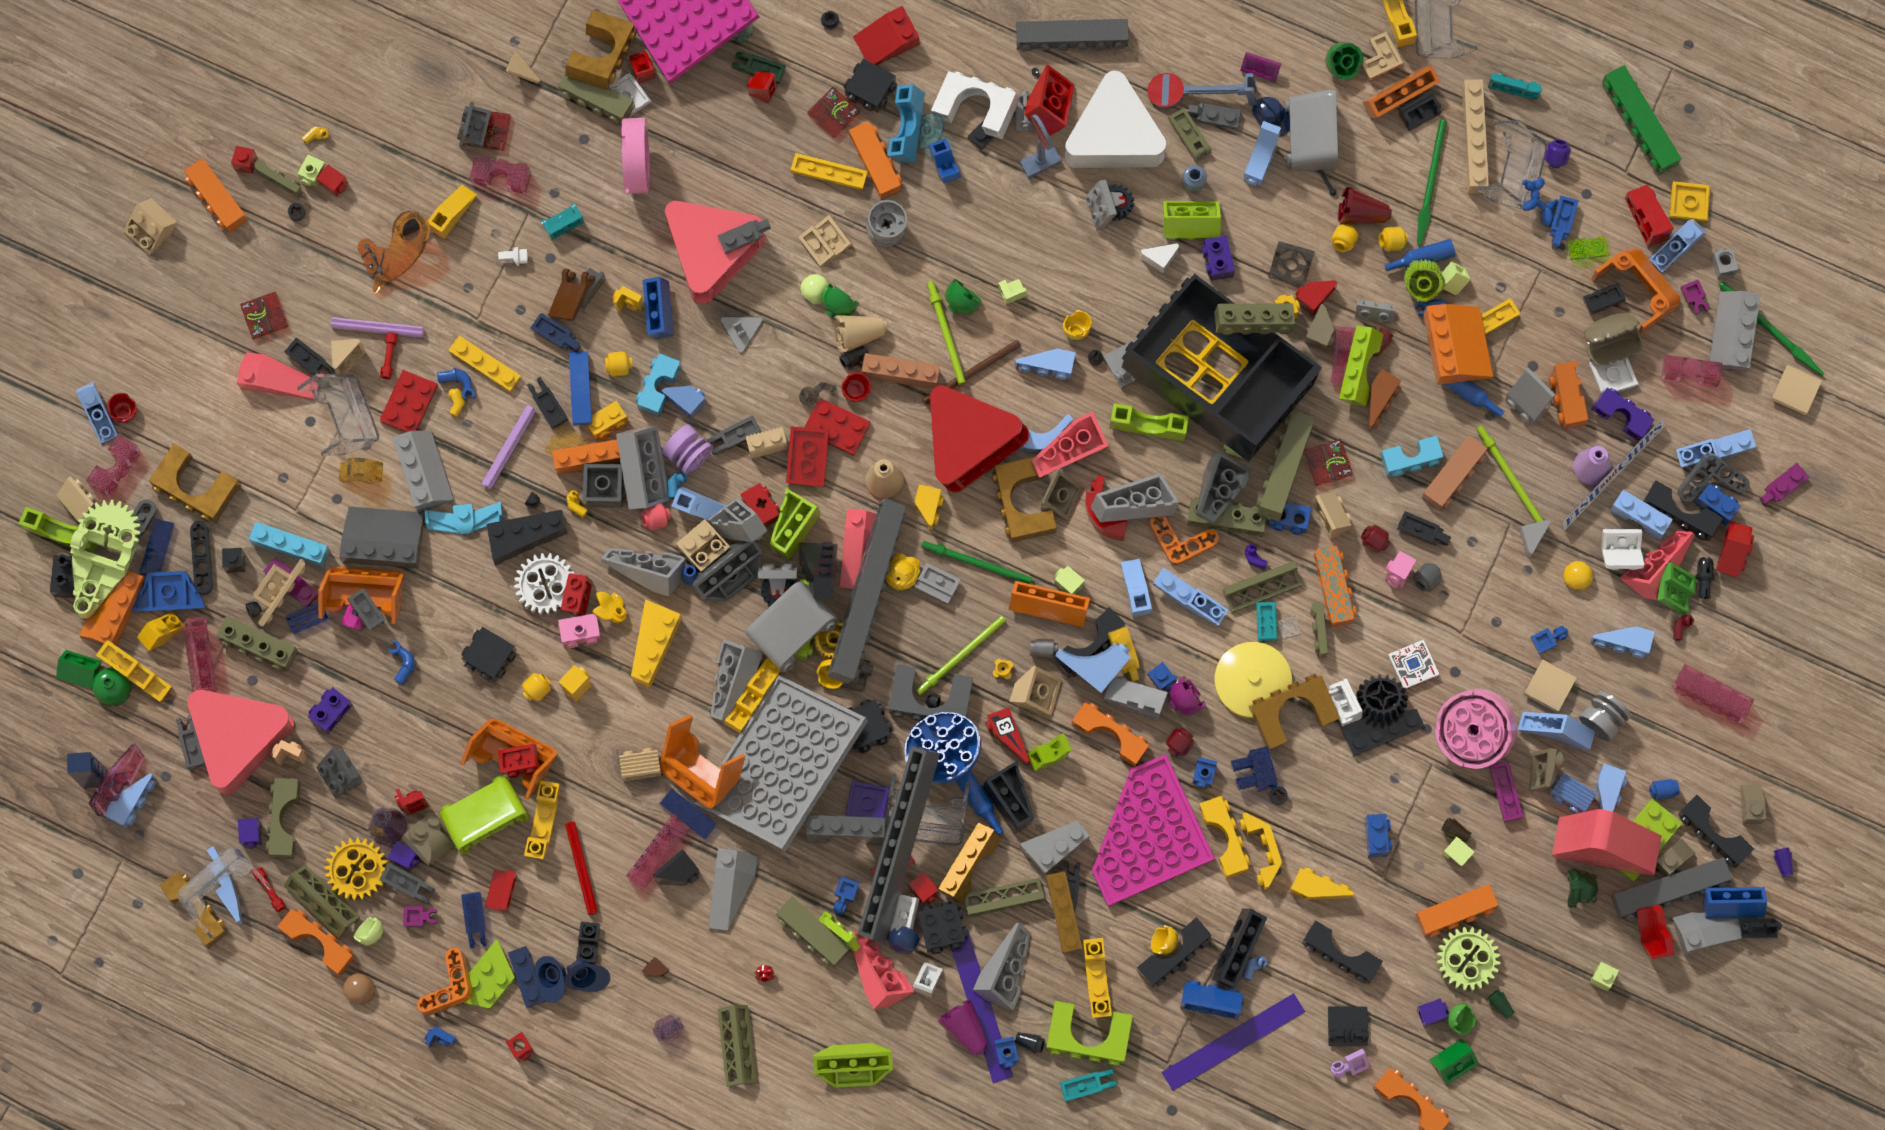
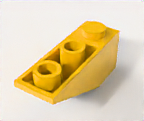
M461 185L437 207L428 219L427 225L429 230L445 239L477 197V194Z
M1306 867L1305 869L1300 868L1290 890V893L1306 900L1352 898L1354 894L1349 886L1344 884L1339 886L1333 883V879L1327 876H1317L1315 871Z

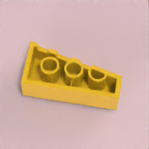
M646 599L631 677L634 682L651 688L682 618L681 614Z

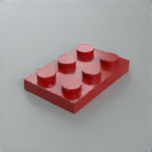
M402 370L379 419L380 422L404 432L417 431L438 384Z
M819 397L805 427L829 429L828 444L854 456L871 421Z
M791 426L786 476L787 484L824 487L829 429Z

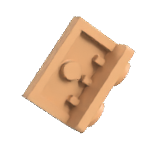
M281 740L272 750V757L280 766H282L287 756L302 764L307 760V756L301 748L302 746L292 741L289 744Z

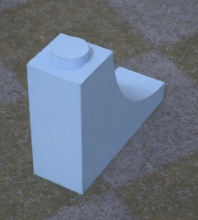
M1263 121L1253 153L1244 173L1243 180H1246L1248 184L1261 186L1278 146L1280 127Z
M1114 643L1104 652L1094 656H1076L1067 653L1061 648L1056 653V657L1101 693L1131 658L1130 654H1128L1130 650L1122 643L1120 645Z
M1522 712L1518 730L1522 733L1548 737L1575 749L1590 750L1595 734L1594 730L1569 715Z

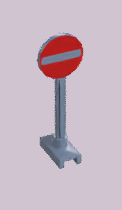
M1161 73L1150 81L1147 88L1148 98L1152 104L1165 109L1177 105L1185 94L1246 95L1249 105H1257L1254 91H1257V85L1253 73H1246L1245 84L1226 86H1184L1181 79L1175 74Z
M1037 115L1031 116L1033 127L1038 135L1037 153L1020 161V165L1025 170L1028 179L1060 164L1062 161Z

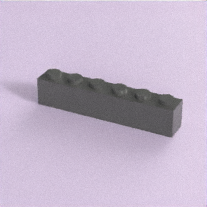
M1128 19L1016 22V46L1021 51H1030L1032 49L1047 51L1051 48H1058V50H1068L1069 48L1085 50L1090 47H1095L1096 49H1105L1106 47L1122 49L1128 47Z
M1723 857L1616 893L1611 898L1619 920L1625 918L1627 921L1637 917V909L1657 904L1662 905V908L1673 905V901L1680 899L1681 902L1691 899V895L1697 893L1699 896L1705 895L1706 888H1725L1729 886L1728 883L1732 880V876Z

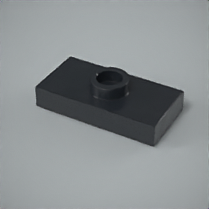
M1618 283L1583 296L1590 315L1626 300Z

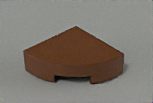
M656 957L642 970L648 976H662L670 971Z

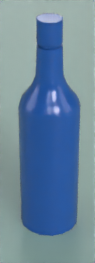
M1451 239L1443 240L1408 251L1402 259L1384 264L1387 272L1401 267H1409L1410 263L1417 260L1420 261L1421 259L1423 261L1425 259L1427 261L1430 260L1431 263L1455 257V248Z
M1472 381L1443 384L1475 407H1485L1499 417L1505 412L1489 400L1485 390Z
M970 770L966 775L955 780L975 813L987 820L998 835L1002 834L1004 831L994 816V805L973 772Z

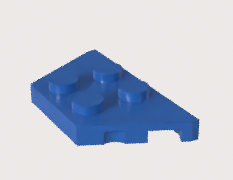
M187 571L147 573L144 585L139 591L136 604L132 607V612L205 609L206 605Z

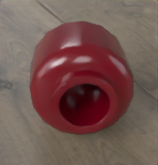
M1378 525L1367 526L1360 537L1362 545L1375 553L1381 550L1385 551L1390 544L1388 540L1389 533Z
M1182 727L1174 729L1166 740V745L1169 747L1167 751L1176 757L1179 754L1186 756L1195 743L1194 735Z

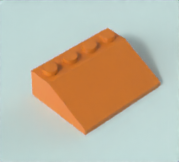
M1452 304L1427 306L1423 316L1437 385L1493 378L1480 307Z

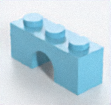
M659 353L658 357L654 358L650 368L652 371L650 375H646L643 385L645 387L643 391L639 392L636 397L639 410L660 417L667 400L664 394L656 391V386L662 381L675 383L681 369L680 361Z
M1437 436L1419 440L1417 443L1419 454L1416 457L1410 458L1405 456L1400 446L1382 450L1380 457L1387 477L1392 476L1395 478L1403 475V472L1411 471L1413 473L1420 471L1421 467L1429 466L1431 468L1440 465V462L1443 460V453Z

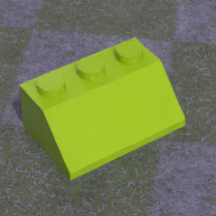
M1163 201L1164 238L1171 240L1178 238L1194 240L1196 238L1211 239L1220 237L1221 213L1219 201Z

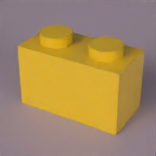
M575 665L558 681L562 691L575 702L592 686L590 683L591 678L588 676L589 673L583 667L577 668Z

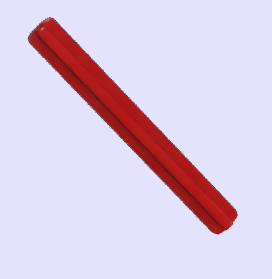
M574 821L565 824L586 910L588 915H595L598 913L576 823Z

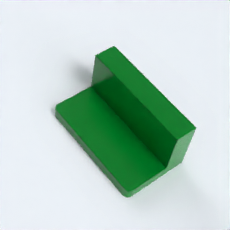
M65 650L58 659L56 678L92 689L93 679L101 668L102 661Z
M1463 1039L1458 1040L1430 1059L1431 1064L1438 1070L1446 1085L1479 1064L1474 1051Z

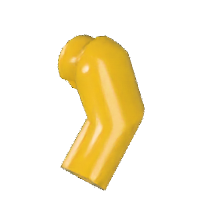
M313 127L301 139L308 145L313 139L328 138L329 131L324 127Z
M451 389L448 395L454 404L449 413L454 417H458L465 404V400L459 389Z
M574 490L570 491L567 495L568 509L584 518L588 510L580 506L579 493Z

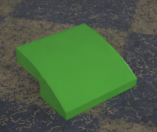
M1672 562L1668 563L1661 579L1658 601L1682 615L1689 612V596L1695 594V576Z

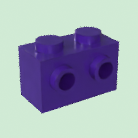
M1227 235L1204 240V246L1201 247L1203 258H1207L1208 264H1205L1207 275L1211 276V280L1234 277L1235 269Z
M333 687L330 691L326 690L321 696L322 700L318 705L315 704L310 709V715L308 716L312 723L328 735L353 706L349 699Z

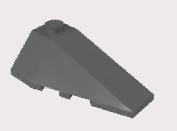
M1218 452L1208 460L1203 475L1196 515L1213 524L1237 494L1246 486L1251 469L1221 452Z

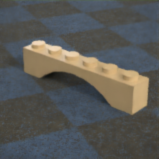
M1483 79L1464 80L1462 85V101L1467 142V194L1487 193L1489 181Z

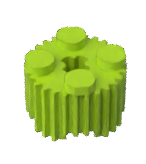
M1426 259L1410 263L1404 275L1405 287L1410 296H1413L1414 299L1416 298L1418 302L1419 300L1427 302L1431 298L1434 299V296H1438V293L1442 291L1443 277L1437 263H1431L1430 260L1427 261Z

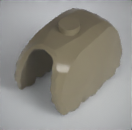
M1619 313L1602 318L1591 324L1584 332V338L1588 342L1587 355L1590 357V361L1594 362L1597 366L1609 365L1610 362L1614 363L1630 355L1638 354L1643 345L1640 332L1636 328L1640 324L1638 320L1629 313Z

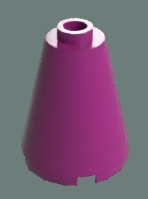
M970 999L963 1001L964 1004L962 1006H955L937 1021L971 1055L976 1053L978 1056L987 1050L985 1046L988 1043L973 1003Z

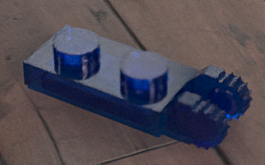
M481 892L462 894L465 928L468 934L470 949L475 948L473 933L480 932L482 947L487 946Z

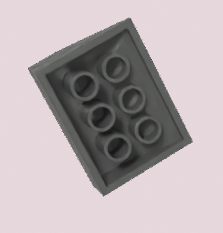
M348 507L339 555L342 563L419 569L425 513Z

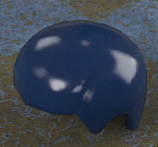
M902 926L899 930L894 928L888 937L890 947L900 954L912 953L920 941L918 934L906 926Z

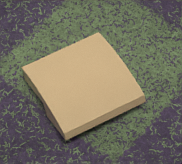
M831 215L825 217L816 226L812 225L798 237L820 266L833 260L853 245Z
M1787 365L1771 400L1806 416L1822 380Z
M1542 659L1523 695L1558 713L1577 678Z

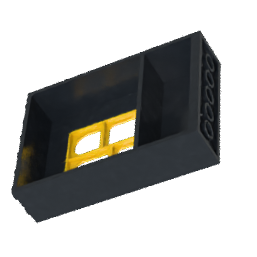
M1194 273L1190 279L1187 277L1183 281L1180 291L1176 290L1171 295V301L1168 304L1164 303L1162 305L1159 315L1157 317L1153 316L1147 324L1149 326L1146 329H1141L1136 336L1138 339L1128 344L1125 349L1126 353L1122 357L1124 361L1121 368L1249 462L1314 386L1322 367L1276 333H1232L1228 335L1216 333L1214 312L1217 305L1235 303ZM1191 331L1198 332L1205 336L1210 343L1199 355H1195L1184 346L1183 337L1186 333ZM1216 347L1221 348L1241 363V367L1232 378H1226L1205 362V359ZM1176 352L1184 355L1196 364L1199 370L1188 382L1183 381L1166 367L1165 358L1168 354ZM1205 374L1211 375L1223 385V388L1212 400L1207 399L1195 389V385Z

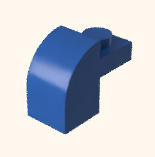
M947 139L929 144L933 163L943 183L961 178Z

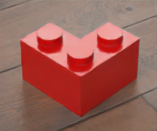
M1730 521L1717 561L1716 571L1739 577L1740 572L1745 571L1747 565L1746 555L1750 556L1753 549V527Z

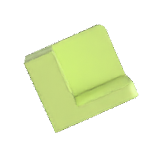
M1451 261L1442 272V289L1458 295L1471 280L1466 268Z
M1019 279L1008 284L1006 280L998 283V289L1006 305L1027 296V290L1023 288Z
M1456 837L1442 855L1447 859L1451 857L1456 863L1463 866L1473 856L1474 851Z

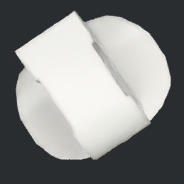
M515 247L513 251L498 252V259L502 263L515 262L517 266L528 264L527 249Z

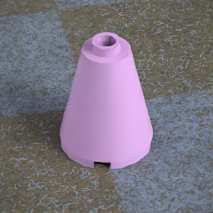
M1594 446L1581 451L1576 456L1573 470L1580 482L1596 486L1611 472L1612 464L1607 450L1602 446Z

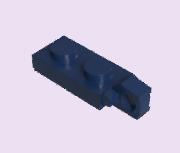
M542 313L539 314L530 327L533 332L561 349L567 350L569 347L571 350L578 352L581 348L580 343L574 340L576 336L572 334V331Z

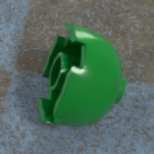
M1339 42L1330 47L1326 54L1325 62L1328 71L1333 76L1349 80L1359 74L1358 70L1361 67V63H1364L1361 49L1353 43Z
M954 279L945 293L946 301L949 304L947 308L954 314L959 312L962 315H969L975 312L981 306L982 300L972 290L970 291L963 286L964 284L961 281Z
M828 283L822 293V305L827 309L825 313L832 318L838 315L850 316L860 304L856 300L853 303L848 294L836 286L833 288L830 283Z
M105 668L95 675L92 682V691L95 698L101 704L119 706L129 698L132 683L115 669Z

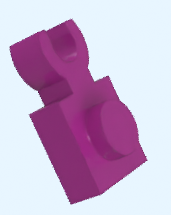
M1699 279L1680 287L1687 304L1693 303V312L1696 316L1700 313L1698 310L1700 306L1704 308L1705 312L1708 311V304L1702 301V299L1706 298V294Z
M423 906L404 907L403 926L424 927V921L430 924H437L438 921L435 919L431 920L430 915L436 914L438 911L432 908L424 912Z

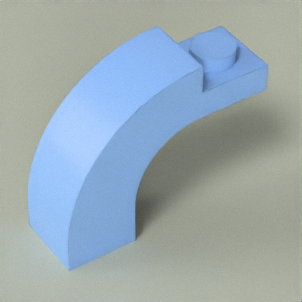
M1067 414L1053 430L1047 433H1035L1029 430V440L1019 450L1030 454H1039L1074 419Z

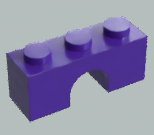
M1608 387L1601 392L1591 408L1593 412L1605 420L1610 418L1614 412L1624 414L1626 425L1622 431L1637 441L1644 437L1655 420L1648 411L1640 410L1633 401L1624 399L1619 395L1618 391Z

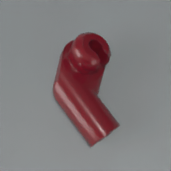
M1683 615L1674 622L1673 640H1683V630L1694 623V618L1691 615Z

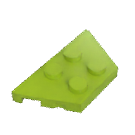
M498 940L494 941L469 972L472 996L463 1003L491 1009L515 980V976ZM461 987L462 992L460 993V995H463V991H465V989Z

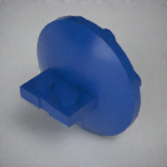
M941 712L929 715L920 721L909 733L905 743V759L907 762L911 746L938 752L940 756L932 783L944 784L953 782L966 775L976 764L981 752V737L973 722L961 714Z

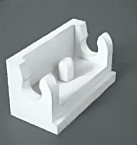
M1347 678L1329 686V693L1340 716L1339 721L1341 725L1344 726L1362 719V709Z

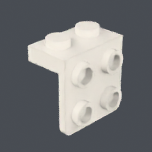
M1603 529L1601 550L1606 568L1611 570H1637L1644 568L1641 552V529Z

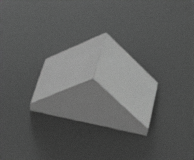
M1545 520L1521 526L1519 532L1528 558H1531L1551 521Z

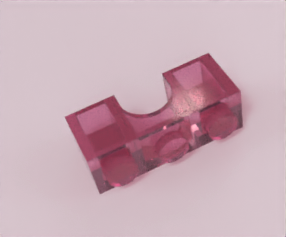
M487 156L474 157L470 173L472 184L490 187L491 181L495 176L504 175L507 177L506 186L508 191L527 193L531 170L526 164H512L504 159H499L498 161L491 160Z
M1666 355L1662 362L1660 379L1680 382L1681 379H1693L1698 381V385L1718 387L1721 381L1723 363Z
M120 434L116 436L108 448L110 454L116 457L115 465L110 469H103L96 465L86 479L89 486L107 497L116 491L120 479L128 474L132 462H136L140 456L139 452L141 450L139 447Z

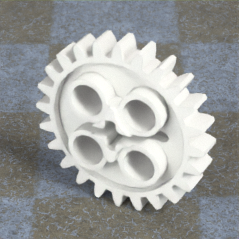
M541 553L540 559L534 555V561L527 559V566L521 564L523 571L517 570V574L520 577H516L514 580L519 584L514 585V588L520 590L515 594L517 597H521L519 602L521 604L525 603V609L531 606L532 613L538 609L539 615H542L543 610H546L547 615L550 614L552 609L557 613V607L561 608L568 574H575L574 571L569 572L571 565L565 566V559L559 562L560 558L558 555L552 559L551 553H549L548 558H545L544 554ZM551 568L556 570V573L552 576L546 574ZM539 569H542L552 595L551 600L548 598L538 571ZM536 575L538 579L536 582L531 583L528 581L529 577ZM561 586L563 589L560 593H554V587ZM537 593L545 594L543 599H535Z

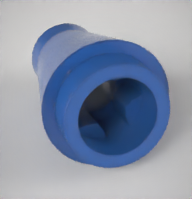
M692 565L686 566L682 573L683 582L692 586L699 570Z

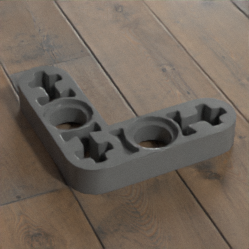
M1707 453L1699 460L1679 486L1678 496L1684 502L1693 501L1713 475L1737 492L1746 491L1750 482L1744 474L1713 453ZM1707 460H1713L1714 464L1708 465ZM1702 466L1708 470V473L1701 469ZM1724 468L1730 469V474L1727 477L1720 475L1721 470ZM1697 473H1703L1704 475L1703 480L1700 482L1694 481V476ZM1734 476L1739 481H1743L1744 484L1742 486L1738 485L1733 480ZM1692 482L1697 487L1694 488L1689 483ZM1684 490H1689L1691 494L1685 495L1683 492Z

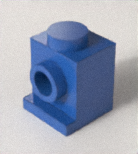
M1198 757L1192 782L1196 784V787L1207 789V787L1212 786L1217 761ZM1201 771H1208V775L1203 776L1201 774Z
M1014 1036L995 1040L994 1044L999 1066L1004 1065V1068L1016 1066L1015 1063L1019 1062ZM1005 1049H1009L1011 1051V1054L1009 1056L1003 1054V1051Z

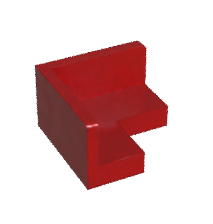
M1657 904L1637 909L1641 944L1650 958L1654 960L1675 955L1673 939L1667 930L1665 914L1661 906Z

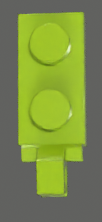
M824 912L818 918L853 951L857 952L861 947L856 941L858 937L850 930L846 932V928L839 921L835 923V918L831 914Z

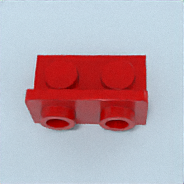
M568 574L561 604L562 611L573 612L577 617L586 615L593 581L587 575Z
M534 743L498 750L500 773L507 775L508 778L519 777V774L522 773L527 775L534 774L541 766V764H538L537 745Z
M399 788L395 789L397 793L394 796L401 812L405 811L407 816L429 807L422 791H412L407 794V797H404Z

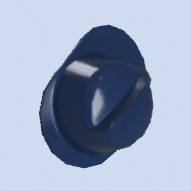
M1262 97L1257 100V105H1253V116L1260 125L1265 121L1280 127L1279 136L1286 134L1290 130V115L1288 112H1285V108L1277 99Z
M543 956L535 964V976L541 997L549 1003L559 1001L564 995L566 969L555 958Z
M577 960L571 965H567L565 983L572 990L597 992L603 990L610 982V973L605 967L590 964L585 960Z

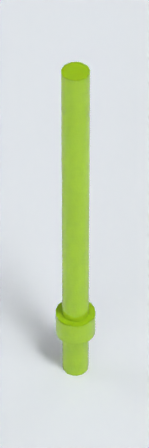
M929 281L927 286L931 295L929 297L931 305H934L958 384L964 385L966 381L941 305V296L937 292L934 281Z
M1483 425L1476 428L1483 439L1484 446L1490 450L1535 522L1544 521L1499 452L1493 437L1489 436Z
M1000 616L935 674L929 675L925 679L926 681L915 690L916 693L921 696L930 687L936 686L939 683V679L1006 622L1005 618Z

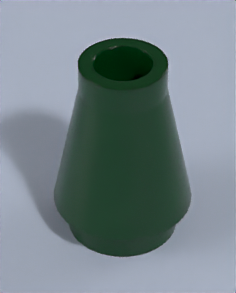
M1499 989L1487 998L1489 1005L1506 1019L1515 1013L1505 993Z

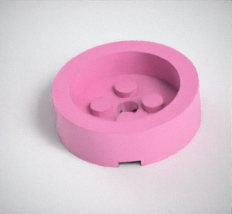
M625 118L622 120L624 188H627L625 189L626 194H647L650 192V149L647 119Z
M1470 689L1453 696L1442 706L1437 715L1435 734L1440 749L1449 760L1462 767L1480 769L1498 762L1509 753L1516 739L1517 723L1513 710L1501 696L1486 689ZM1472 724L1478 726L1479 732L1477 735L1470 733L1469 728Z

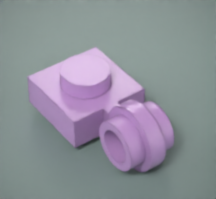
M1360 1049L1345 1056V1064L1341 1061L1334 1062L1331 1072L1335 1077L1341 1078L1346 1075L1347 1071H1350L1353 1076L1370 1068L1364 1050Z

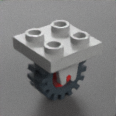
M1100 180L1086 195V204L1090 208L1091 219L1095 224L1096 230L1104 229L1111 220H1122L1132 211L1135 204L1132 203L1134 197H1131L1132 192H1127V187L1122 189L1123 185L1121 184L1118 187L1117 184L1108 186L1106 180Z
M765 563L762 567H759L758 579H764L761 586V596L765 603L767 602L771 606L794 584L792 579H797L798 567H794L793 563H784L782 567H775L774 563Z

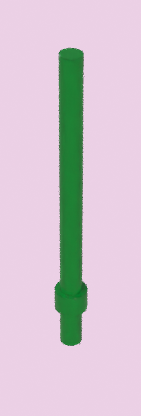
M923 541L921 546L923 549L935 552V555L941 557L944 555L1023 583L1030 584L1032 577L947 549L946 546L941 544L935 545Z

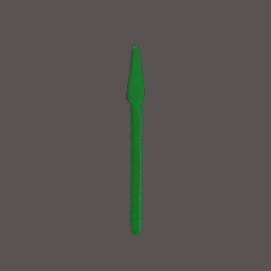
M1445 119L1439 121L1423 207L1418 213L1417 246H1421L1431 218L1429 210L1446 128Z
M1725 282L1719 283V288L1723 292L1734 291ZM1758 312L1757 322L1787 347L1795 358L1819 375H1824L1823 371L1801 347L1792 343Z

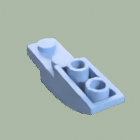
M1751 429L1715 440L1709 439L1676 449L1681 468L1696 466L1699 460L1707 453H1713L1724 460L1738 456L1739 453L1756 449ZM1707 460V463L1714 462L1713 460Z
M1165 568L1161 569L1152 585L1166 593V596L1177 604L1219 626L1228 612V609L1198 588L1194 589Z

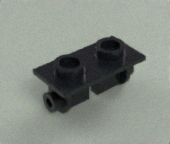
M1775 918L1739 919L1742 938H1778L1777 932L1782 929V923L1775 920Z

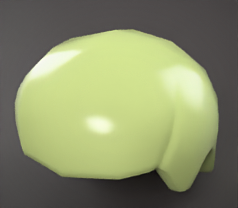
M819 274L809 275L800 285L801 294L812 304H821L822 293L828 282Z
M371 917L367 918L355 932L354 939L366 946L376 943L382 937L384 930L382 922L376 917L374 919Z

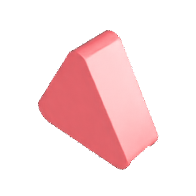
M672 201L665 208L667 224L691 297L696 303H709L765 243V233L763 232L764 236L760 237V240L725 254L717 235L750 221H762L758 216L681 201Z
M196 690L188 698V707L210 781L223 795L233 794L272 754L274 746L277 743L279 744L281 740L284 741L294 729L293 719L288 715L286 709L279 705L206 690Z
M1596 809L1559 817L1552 856L1565 861L1643 875H1655L1662 836L1615 812Z

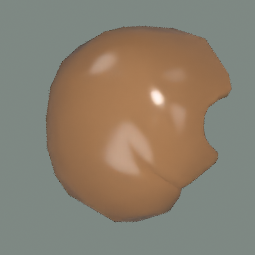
M355 973L346 979L343 984V993L349 1001L365 1004L375 994V984L370 977Z

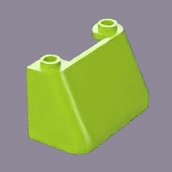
M498 776L492 780L493 783L453 805L447 804L440 809L439 816L461 856L470 852L469 848L472 844L475 847L478 842L507 826H514V821H521L523 823L530 819L508 777Z

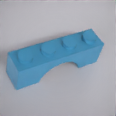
M914 84L897 86L895 104L900 112L901 127L898 135L890 138L887 156L899 164L913 163L916 160L925 92Z

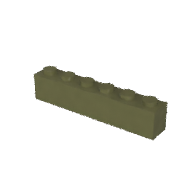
M1294 410L1291 417L1287 416L1284 425L1287 430L1285 433H1281L1278 442L1281 443V447L1275 450L1273 459H1276L1275 464H1270L1267 474L1270 475L1269 481L1265 480L1262 491H1265L1264 496H1259L1256 507H1259L1258 515L1280 522L1315 417Z

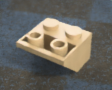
M150 198L136 205L123 231L144 251L151 255L171 236L177 221Z
M71 476L68 477L56 496L78 521L85 518L82 514L83 512L90 514L89 506L94 510L96 509L95 503L97 501L78 479L74 481Z
M706 519L676 543L678 551L700 572L705 570L730 548Z

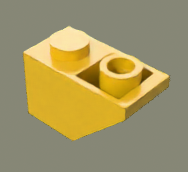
M919 484L915 498V508L928 529L933 530L934 525H938L940 514H937L938 507L943 505L944 496H942L941 489Z
M172 612L146 623L137 638L148 651H151L165 644L185 626Z

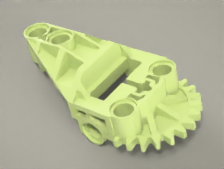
M103 500L101 507L96 502L95 510L89 506L90 514L82 513L85 518L78 520L80 523L79 528L74 532L71 539L70 553L72 555L74 579V609L79 617L83 619L90 618L123 579L137 549L139 540L136 536L141 535V532L135 529L141 527V525L135 523L138 520L137 516L132 517L135 513L134 510L127 512L129 506L125 505L121 508L122 502L120 501L115 506L114 500H111L109 505ZM90 524H96L93 530L87 529ZM126 536H132L131 541L123 542ZM108 540L107 547L120 552L121 556L116 562L87 552L85 549L88 542L105 547ZM90 587L96 588L94 593L87 594V590ZM82 605H88L86 611H79Z

